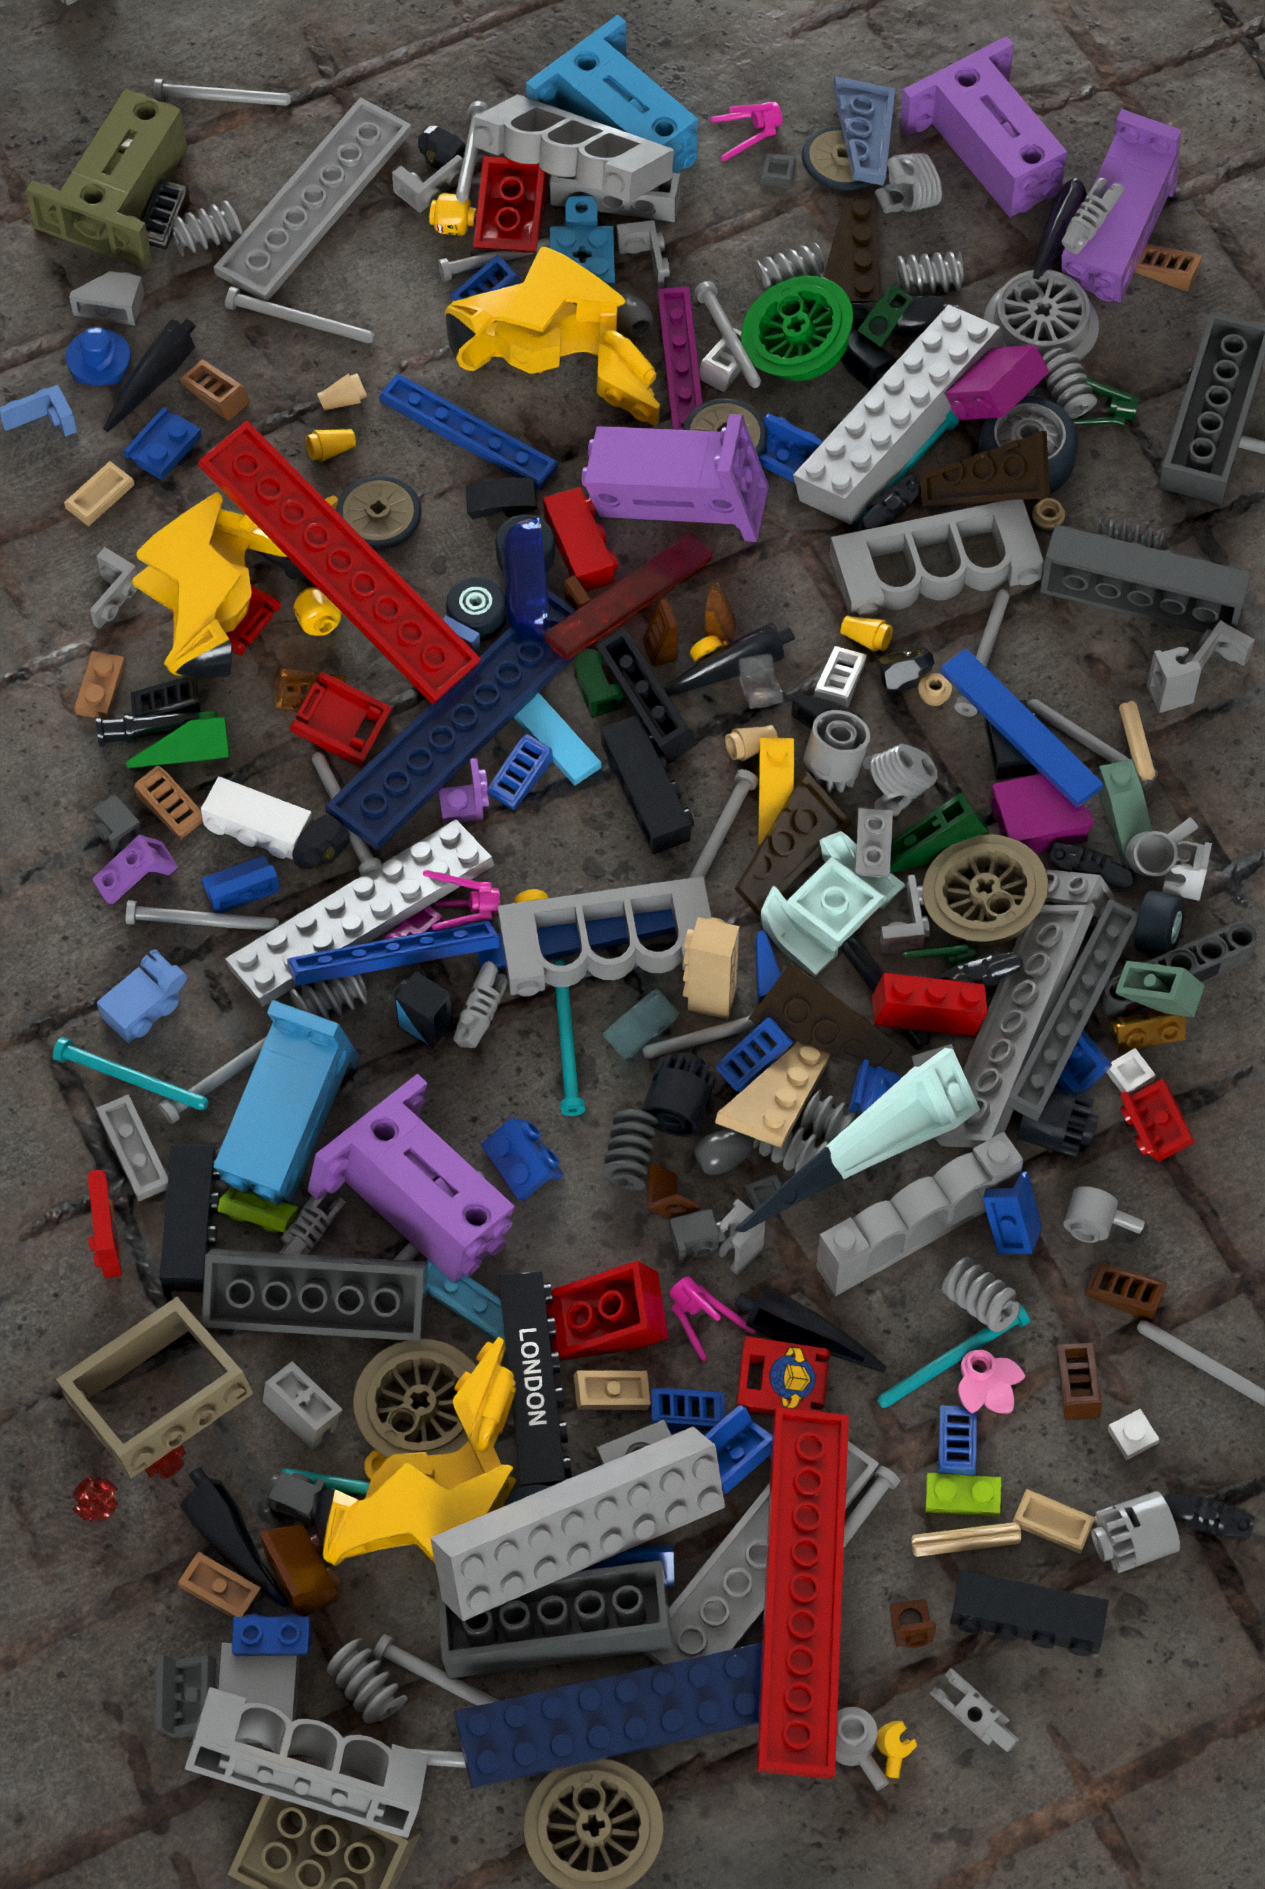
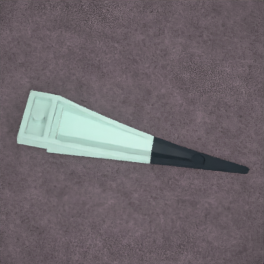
M944 1048L920 1067L914 1066L736 1227L735 1231L746 1232L802 1200L870 1166L955 1129L978 1112L980 1108L954 1050Z

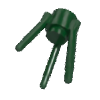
M1088 378L1085 379V384L1092 387L1093 393L1111 399L1109 412L1114 413V417L1072 419L1075 425L1115 424L1124 427L1125 419L1134 421L1139 402L1138 395L1119 391Z
M971 941L941 947L907 950L902 955L904 959L943 956L947 969L956 966L958 963L977 959V953Z

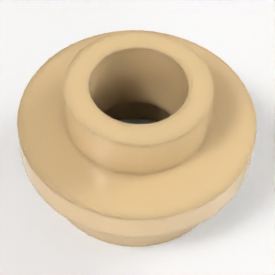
M1046 498L1034 506L1032 519L1039 528L1054 530L1055 524L1060 526L1063 524L1065 510L1057 500ZM1047 514H1048V515H1051V516H1053V517H1052V518H1048V517H1045L1044 515H1047Z
M927 674L919 682V696L928 705H941L951 696L952 685L942 674ZM930 686H938L940 689L933 690Z

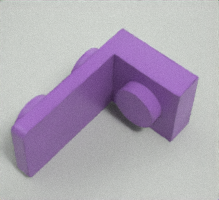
M477 758L470 759L472 785L441 788L439 790L443 825L449 824L455 819L459 823L484 820L483 807L489 806L487 777L485 769L479 770Z
M138 835L93 877V882L105 901L109 904H114L148 872H157L169 876L178 866L162 841Z

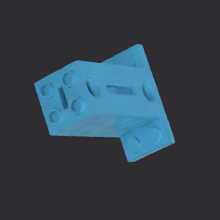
M616 15L526 82L527 98L674 149L672 173H679L684 168L691 167L698 157V118L626 58V21L619 15Z
M272 1000L267 1014L273 1023L213 1167L221 1175L220 1180L228 1183V1188L237 1189L247 1194L249 1189L260 1195L259 1199L267 1200L279 1206L281 1202L292 1205L347 1067L356 1069L360 1056L338 1023Z

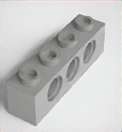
M672 173L670 180L631 202L604 194L603 190L585 187L579 184L576 176L561 177L551 174L550 201L551 205L566 207L567 199L570 196H592L596 201L598 212L675 222L680 199V174ZM578 205L576 209H587L585 205Z

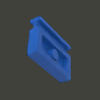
M163 407L125 448L124 456L127 460H133L137 466L162 481L202 437L201 429L179 415L171 414L166 407Z
M864 1059L857 1070L849 1112L854 1113L857 1110L863 1113L902 1077L881 1066L875 1069L869 1066V1060Z

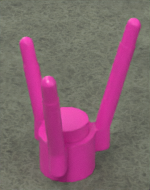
M777 102L729 107L730 114L710 118V122L716 123L751 117L754 127L763 130L722 155L721 160L726 161L765 137L776 135L775 127L781 126L783 121L781 109Z
M423 871L425 877L477 889L476 892H470L469 899L437 900L434 902L433 905L435 907H469L470 912H476V914L433 924L432 929L434 931L476 921L492 920V916H498L500 892L498 888H491V882H477L440 872Z
M688 1276L681 1279L670 1290L669 1297L675 1302L671 1310L679 1318L701 1361H706L707 1356L685 1314L686 1312L693 1315L703 1309L714 1320L719 1321L721 1316L714 1310L713 1307H715L749 1334L754 1335L756 1333V1330L746 1326L747 1322L712 1296L702 1285L698 1286L691 1277Z

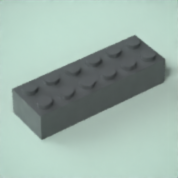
M1214 312L1209 313L1162 467L1158 489L1222 505L1265 361V325Z
M1055 524L1045 558L1040 593L1205 633L1207 629L1213 631L1220 620L1237 629L1251 572L1244 571L1236 566L1227 567L1211 563L1203 558H1190L1178 555L1170 550H1158L1146 547L1138 542L1129 543L1113 539L1105 534L1097 535L1080 531L1072 526L1064 527Z
M211 1249L205 1255L202 1326L204 1328L420 1341L425 1334L428 1262Z
M661 1560L578 1571L465 1621H462L442 1601L441 1592L437 1590L441 1654L448 1679L673 1649L667 1586Z

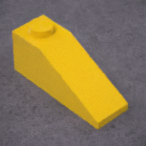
M760 738L758 847H760L794 790V738Z

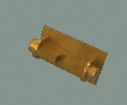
M1154 1011L1147 1013L1148 1019H1143L1141 1014L1123 1018L1117 1017V1021L1111 1022L1112 1033L1114 1036L1117 1035V1052L1121 1053L1131 1051L1134 1048L1141 1049L1186 1040V1016Z

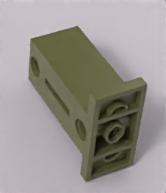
M125 89L62 189L59 191L49 184L43 185L35 181H31L27 187L26 192L34 229L147 270L152 262L146 224L142 221L159 180L168 181L187 150L181 109L173 104L149 98L143 93H135Z

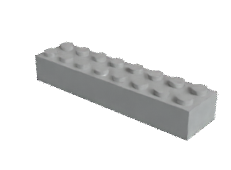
M948 304L793 474L799 501L851 525L866 509L867 505L877 497L946 420V415L951 410V405L944 393L991 348L1004 347L1000 326Z
M691 1427L431 1537L442 1601L462 1621H465L725 1508L715 1444L696 1428Z

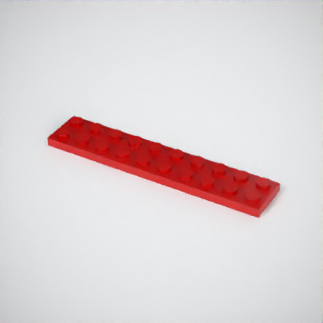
M245 421L199 460L198 466L432 705L480 663L482 659L248 421Z
M776 1407L773 1412L756 1772L833 1779L835 1776L849 1415Z

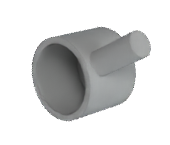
M1189 817L1168 834L1159 831H1147L1136 834L1131 838L1126 847L1125 854L1129 867L1135 873L1142 876H1161L1168 873L1177 861L1178 850L1176 845L1198 829L1196 822Z
M1083 1186L1073 1190L1064 1220V1227L1076 1239L1093 1243L1109 1237L1112 1223L1140 1234L1145 1221L1117 1210L1118 1201L1108 1192L1098 1188Z
M843 1708L837 1712L836 1761L847 1766L860 1765L878 1791L888 1785L889 1781L872 1757L877 1739L876 1722L867 1711L861 1708Z

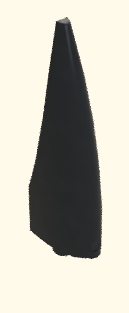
M1073 178L1063 185L1053 205L1039 244L1033 272L1034 279L1039 280L1064 248L1061 241L1067 232L1066 229L1071 219L1075 217V213L1081 204L1085 202L1084 200L1087 196L1086 189L1078 178Z
M912 296L914 301L893 333L919 337L948 304H944L943 297ZM877 302L851 303L853 323L862 325ZM949 304V305H951V306L956 307V308L959 309V305H957V304Z
M854 328L851 329L847 349L840 359L846 370L869 390L874 387L897 361L884 348H880Z
M174 319L168 322L132 373L115 403L103 430L109 432L182 365L195 348L190 336L196 328L192 321L185 319L181 324Z
M771 622L701 660L666 685L664 689L668 696H672L760 670L785 658L783 645L795 640L794 634L790 628L778 632L776 626Z
M766 1285L761 1290L757 1299L741 1292L735 1302V1306L750 1312L746 1326L777 1341L825 1348L830 1350V1355L882 1373L887 1368L864 1346L827 1319L796 1300Z
M201 1467L194 1469L189 1474V1477L196 1485V1488L180 1504L181 1509L200 1534L228 1564L245 1579L259 1586L262 1593L281 1606L287 1607L289 1603L262 1561L247 1530L241 1510L220 1480L208 1478Z

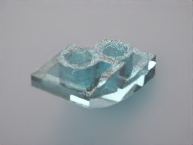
M656 988L621 1016L602 1035L628 1061L652 1037L656 1038L681 1013Z

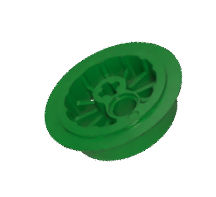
M800 276L784 280L766 290L748 310L741 330L742 346L752 364L763 372L790 381H803L818 377L830 370L841 359L847 349L853 324V309L850 299L840 286L822 277ZM813 306L811 311L807 307ZM799 309L796 314L790 316L792 311ZM772 331L777 332V333H780V334L770 335V333H771Z

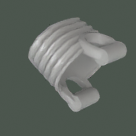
M928 154L894 155L887 160L890 184L875 191L877 200L884 213L899 212L901 210L912 212L934 205L937 206L940 203L943 194L942 181ZM889 192H900L904 200L894 204Z
M899 744L883 753L867 756L863 761L864 768L871 770L875 784L884 793L881 798L875 801L874 808L893 810L894 817L898 816L913 799H917L918 795L920 796L927 788L929 789L934 785L938 778L937 769L930 757L922 750L906 744ZM904 796L898 803L891 801L894 797Z

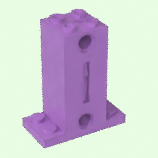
M1006 36L903 89L900 130L908 137L916 132L926 130L933 124L1010 218L1020 212H1027L1035 204L1045 199H1051L1060 192L1067 151L1009 83L1014 44Z
M1121 109L1116 119V135L1093 184L1094 186L1101 177L1109 183L1107 190H1109L1112 184L1118 183L1124 186V192L1110 214L1106 216V220L1094 238L1084 246L1080 253L1075 255L1064 249L1062 254L1063 274L1074 279L1084 290L1094 293L1099 299L1106 302L1113 300L1121 303L1167 197H1173L1177 188L1182 131Z
M729 414L727 426L723 427L721 432L596 427L594 439H590L588 445L589 462L588 466L584 467L582 471V485L586 487L599 517L735 524L736 528L740 529L744 541L757 542L769 485L742 415Z
M416 1074L315 1154L308 1192L319 1200L327 1192L330 1194L336 1192L345 1181L453 1283H456L464 1275L467 1277L472 1276L481 1266L482 1260L489 1254L495 1256L504 1248L507 1243L505 1239L507 1231L512 1226L511 1217L515 1206L421 1120L419 1115L421 1107L425 1102L424 1095L427 1082L420 1075Z

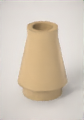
M348 373L324 391L317 393L324 411L359 404L361 399L367 397L358 373L351 376Z
M768 725L765 727L733 729L730 734L725 736V745L732 760L739 759L745 761L759 753L760 738H778L775 728L772 725Z

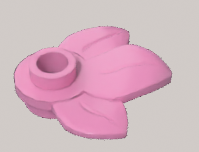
M985 1350L968 1352L961 1362L960 1367L963 1379L958 1386V1394L965 1409L970 1413H975L984 1404L988 1409L996 1413H1011L1014 1408V1395L1011 1385H1015L1025 1378L1022 1369L1011 1359L994 1358L991 1353ZM972 1366H981L984 1373L975 1371Z

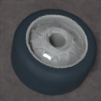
M1025 396L1003 418L985 419L980 432L978 453L1001 447L1006 443L1032 436L1031 434L1040 431H1047L1049 490L1051 494L1066 483L1073 471L1078 448V434L1073 420L1059 405L1044 398Z

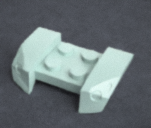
M842 831L819 840L822 859L826 863L787 901L780 891L773 886L761 910L762 927L785 955L814 978L838 956V948L879 907L884 909L906 887L892 873L887 878L857 876L855 874L857 844Z

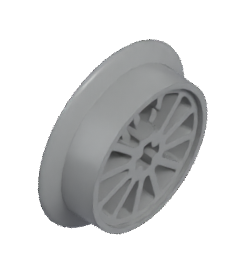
M1034 270L1023 272L1009 280L990 299L986 306L983 320L1000 326L1004 347L1036 345L1041 357L1054 348H1064L1067 350V353H1075L1079 361H1081L1096 343L1099 333V320L1096 309L1080 284L1063 273L1046 270L1037 280L1033 278ZM1024 299H1032L1028 300L1027 303L1023 301ZM1006 312H1011V313H1016V314L1006 315ZM1023 324L1016 330L1012 327L1014 325ZM1067 325L1076 326V328H1075V329H1071V328H1070L1069 326H1067ZM1054 330H1056L1064 337L1058 339L1055 335ZM1030 332L1034 337L1030 339L1024 335ZM1039 337H1048L1049 341H1039L1038 339Z

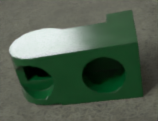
M892 284L857 331L880 348H884L889 337L911 306L914 298L895 284Z
M584 649L578 652L574 659V675L591 718L622 709V690L618 682L609 685L603 672V657L601 654L593 649Z

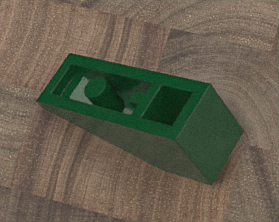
M962 792L892 838L890 873L930 864L950 845L978 835H991L981 815Z

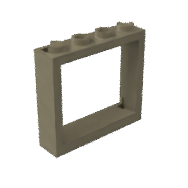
M178 1297L56 1379L67 1402L131 1479L253 1394L243 1371ZM189 1331L225 1374L123 1444L88 1400Z

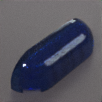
M529 518L512 526L502 543L501 554L507 617L510 625L519 635L528 640L544 642L550 641V629L548 623L549 605L542 532L539 518Z

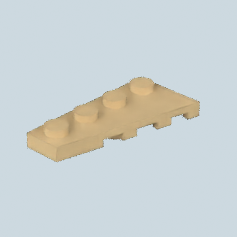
M797 1042L717 1113L715 1123L782 1148L826 1069L830 1054Z

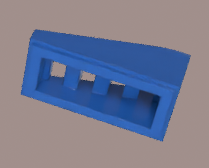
M497 254L453 292L450 297L453 301L461 300L468 294L470 296L478 295L474 291L477 288L486 293L521 284V281L513 269ZM498 274L504 278L500 282L495 278ZM488 281L495 286L491 290L485 285Z
M524 734L489 785L488 795L510 809L515 810L553 762L552 749L530 735ZM521 762L525 764L526 766L530 767L531 770L528 771L524 769L523 767L519 766V763ZM511 773L523 779V782L520 783L510 776ZM503 783L516 790L515 794L513 795L501 787Z
M764 930L758 931L756 937L757 1006L781 976Z
M768 1017L732 1049L715 1068L733 1089L741 1092L777 1061L793 1041L771 1017ZM766 1033L777 1043L774 1048L763 1037ZM756 1044L766 1053L764 1057L754 1048ZM746 1055L755 1063L753 1067L744 1059ZM736 1066L744 1072V1075L736 1069Z
M651 1388L652 1424L665 1420L669 1431L686 1430L691 1427L697 1430H711L725 1418L724 1392ZM678 1403H685V1416H678ZM692 1403H699L700 1418L692 1417ZM706 1403H714V1419L707 1418ZM663 1404H670V1415H663Z
M940 1405L938 1473L975 1476L977 1411L970 1413L965 1407ZM947 1416L969 1417L968 1423L947 1422ZM947 1430L968 1431V1436L947 1435ZM947 1442L967 1443L968 1448L947 1447ZM947 1455L967 1456V1461L947 1460Z

